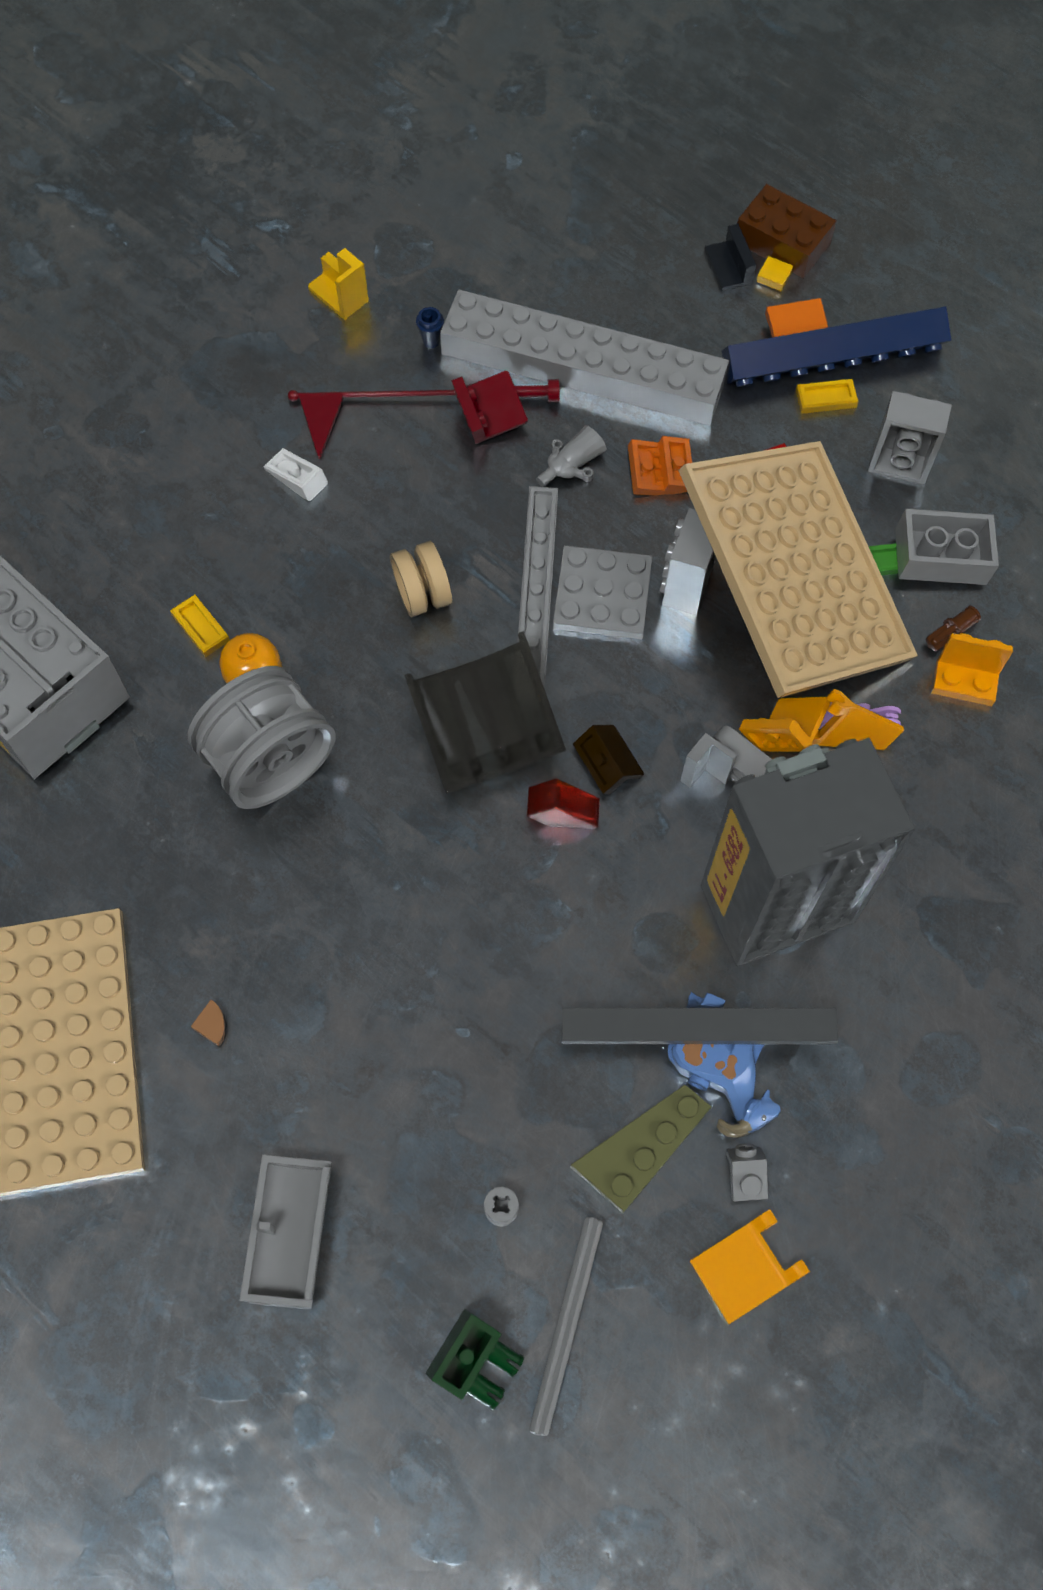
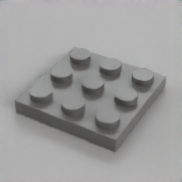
M564 545L553 629L643 639L652 555Z

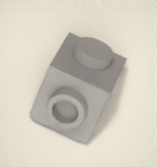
M739 1144L735 1148L727 1149V1158L730 1162L731 1197L733 1201L768 1199L767 1159L761 1147H756L753 1144Z

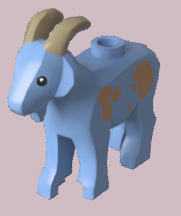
M691 992L686 1008H723L726 1000L708 992L704 998ZM668 1044V1059L674 1064L679 1074L689 1078L688 1083L703 1091H707L708 1087L726 1095L737 1124H730L723 1119H719L717 1128L723 1135L730 1138L746 1136L761 1129L779 1116L781 1112L780 1106L771 1101L770 1090L767 1089L761 1099L753 1098L756 1082V1063L765 1044Z

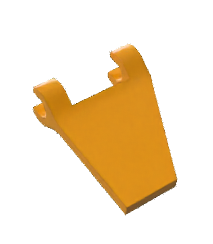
M833 689L826 697V700L832 702L827 710L834 716L817 731L811 745L818 744L819 746L837 747L849 739L860 741L870 737L875 749L885 750L904 731V726L855 704L844 693Z

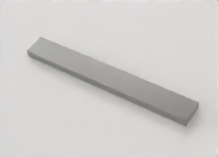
M529 486L513 700L544 702L558 488Z

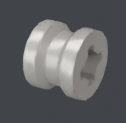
M496 1187L488 1192L484 1200V1211L487 1219L497 1226H506L515 1220L519 1211V1203L516 1194L511 1189Z

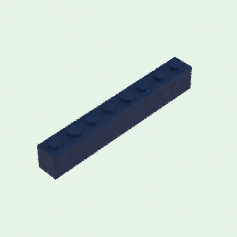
M945 306L728 345L721 351L722 357L729 360L726 375L727 384L736 383L738 388L754 384L753 380L763 378L764 383L780 380V375L790 373L791 378L807 375V370L817 368L818 373L834 370V365L842 363L845 364V368L861 365V360L871 358L872 363L888 360V355L897 353L899 358L915 355V350L924 348L925 353L942 350L943 344L952 340L947 307Z

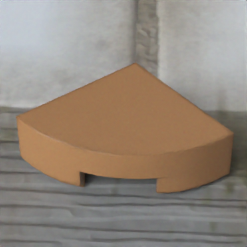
M210 1000L191 1025V1028L220 1047L225 1037V1019L218 1005L213 1000Z

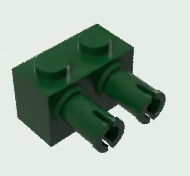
M464 1309L425 1374L433 1382L459 1399L463 1400L466 1393L488 1406L489 1409L494 1410L499 1402L488 1395L487 1392L502 1399L505 1389L481 1375L479 1371L485 1361L488 1360L506 1372L510 1377H513L518 1372V1369L508 1363L507 1359L521 1366L524 1356L499 1341L502 1333Z

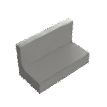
M705 733L687 754L680 781L691 788L703 772L707 771L726 785L730 779L737 754Z

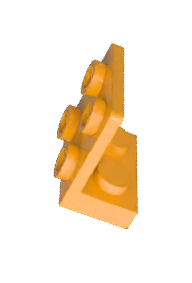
M952 633L936 661L931 694L993 706L996 701L999 674L1012 655L1013 646L1006 645L998 640L988 641L973 638L965 633Z
M826 697L780 698L769 719H743L739 730L761 751L801 752L803 749L811 746L831 702L826 700Z

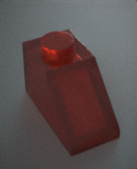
M555 778L529 787L527 817L547 826L595 829L598 828L600 798Z

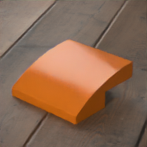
M821 298L766 307L765 316L772 338L828 328Z
M662 436L659 442L631 439L628 444V454L634 495H670L687 492L678 470L684 464L692 463L689 439Z

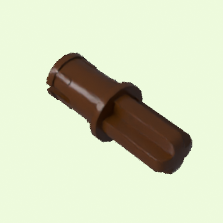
M969 605L955 617L945 619L941 627L926 637L927 647L933 651H939L945 646L952 633H964L971 626L981 621L979 611Z

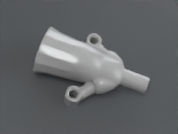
M584 425L581 431L564 447L559 439L553 440L552 454L548 457L549 468L536 478L538 484L544 487L557 476L568 479L577 477L585 482L593 481L594 471L590 467H585L583 470L578 468L606 452L607 448L604 440L593 428Z

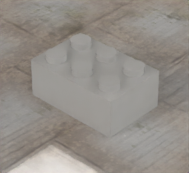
M892 391L874 442L868 472L924 485L945 437L952 404Z
M689 508L685 519L679 518L674 536H676L674 543L669 544L665 556L666 564L662 574L664 578L660 592L664 593L662 605L697 616L714 569L716 556L696 510Z
M905 509L895 527L899 579L987 585L999 567L995 521L992 514Z

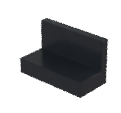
M739 224L730 225L727 229L726 241L707 245L704 249L721 291L753 284L757 266Z

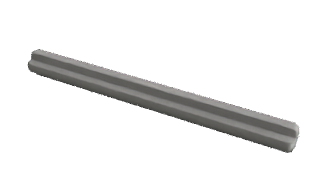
M586 1217L584 1220L530 1424V1431L541 1436H547L550 1431L603 1227V1221L594 1217Z

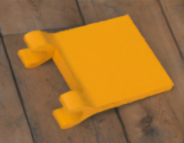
M770 1209L690 1260V1263L728 1324L734 1322L810 1272L802 1259L784 1270L762 1237L761 1233L778 1222Z

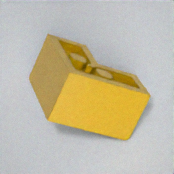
M346 248L337 253V258L330 252L321 257L323 273L308 284L309 291L344 320L369 302L364 263Z

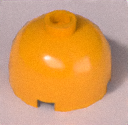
M255 633L240 634L229 640L222 649L219 660L221 674L226 684L238 676L260 667H282L279 652L268 638Z

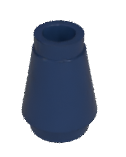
M434 307L423 308L416 317V325L423 344L427 348H436L439 345L440 332L444 324L443 315Z

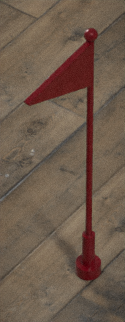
M548 379V385L514 386L519 397H548V403L560 402L559 379ZM291 390L288 392V399L294 402L298 399L301 401L319 460L322 457L344 398L456 396L454 390L298 393L296 390Z

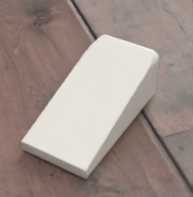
M284 448L263 466L268 473L308 501H311L328 483L322 468Z

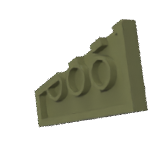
M683 1085L571 1164L570 1167L620 1212L624 1213L709 1112L711 1106L687 1085Z

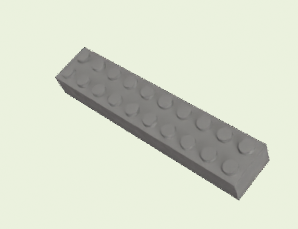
M459 289L440 332L442 355L548 382V379H559V386L711 426L721 396L729 360Z

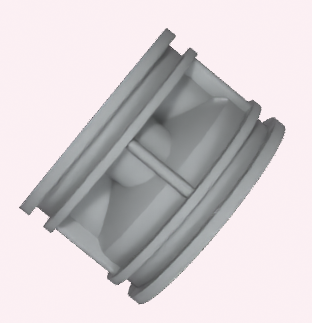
M265 666L238 676L214 693L194 716L188 729L187 739L189 745L198 754L202 762L212 766L221 777L223 789L230 795L236 806L243 809H254L281 799L309 779L331 753L335 744L336 733L325 717L308 703L302 695L299 685L284 668Z

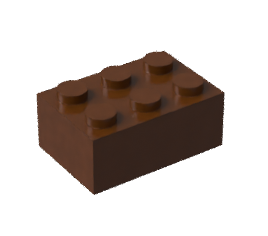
M766 184L738 218L737 224L741 228L750 251L765 259L770 256L793 265L792 273L804 279L831 244L837 220Z

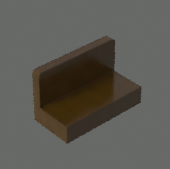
M592 725L573 743L602 794H611L627 779H640L644 775L643 770L614 725Z

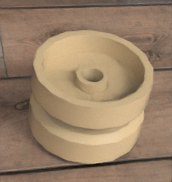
M431 540L416 545L414 551L415 561L406 549L390 554L395 581L404 606L411 618L426 613L428 608L427 597L436 609L452 604V594L446 570Z

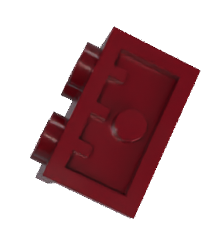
M503 371L467 386L463 377L452 380L456 397L475 444L528 423V418L508 371Z

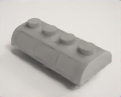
M262 1155L239 1301L287 1308H312L332 1161Z

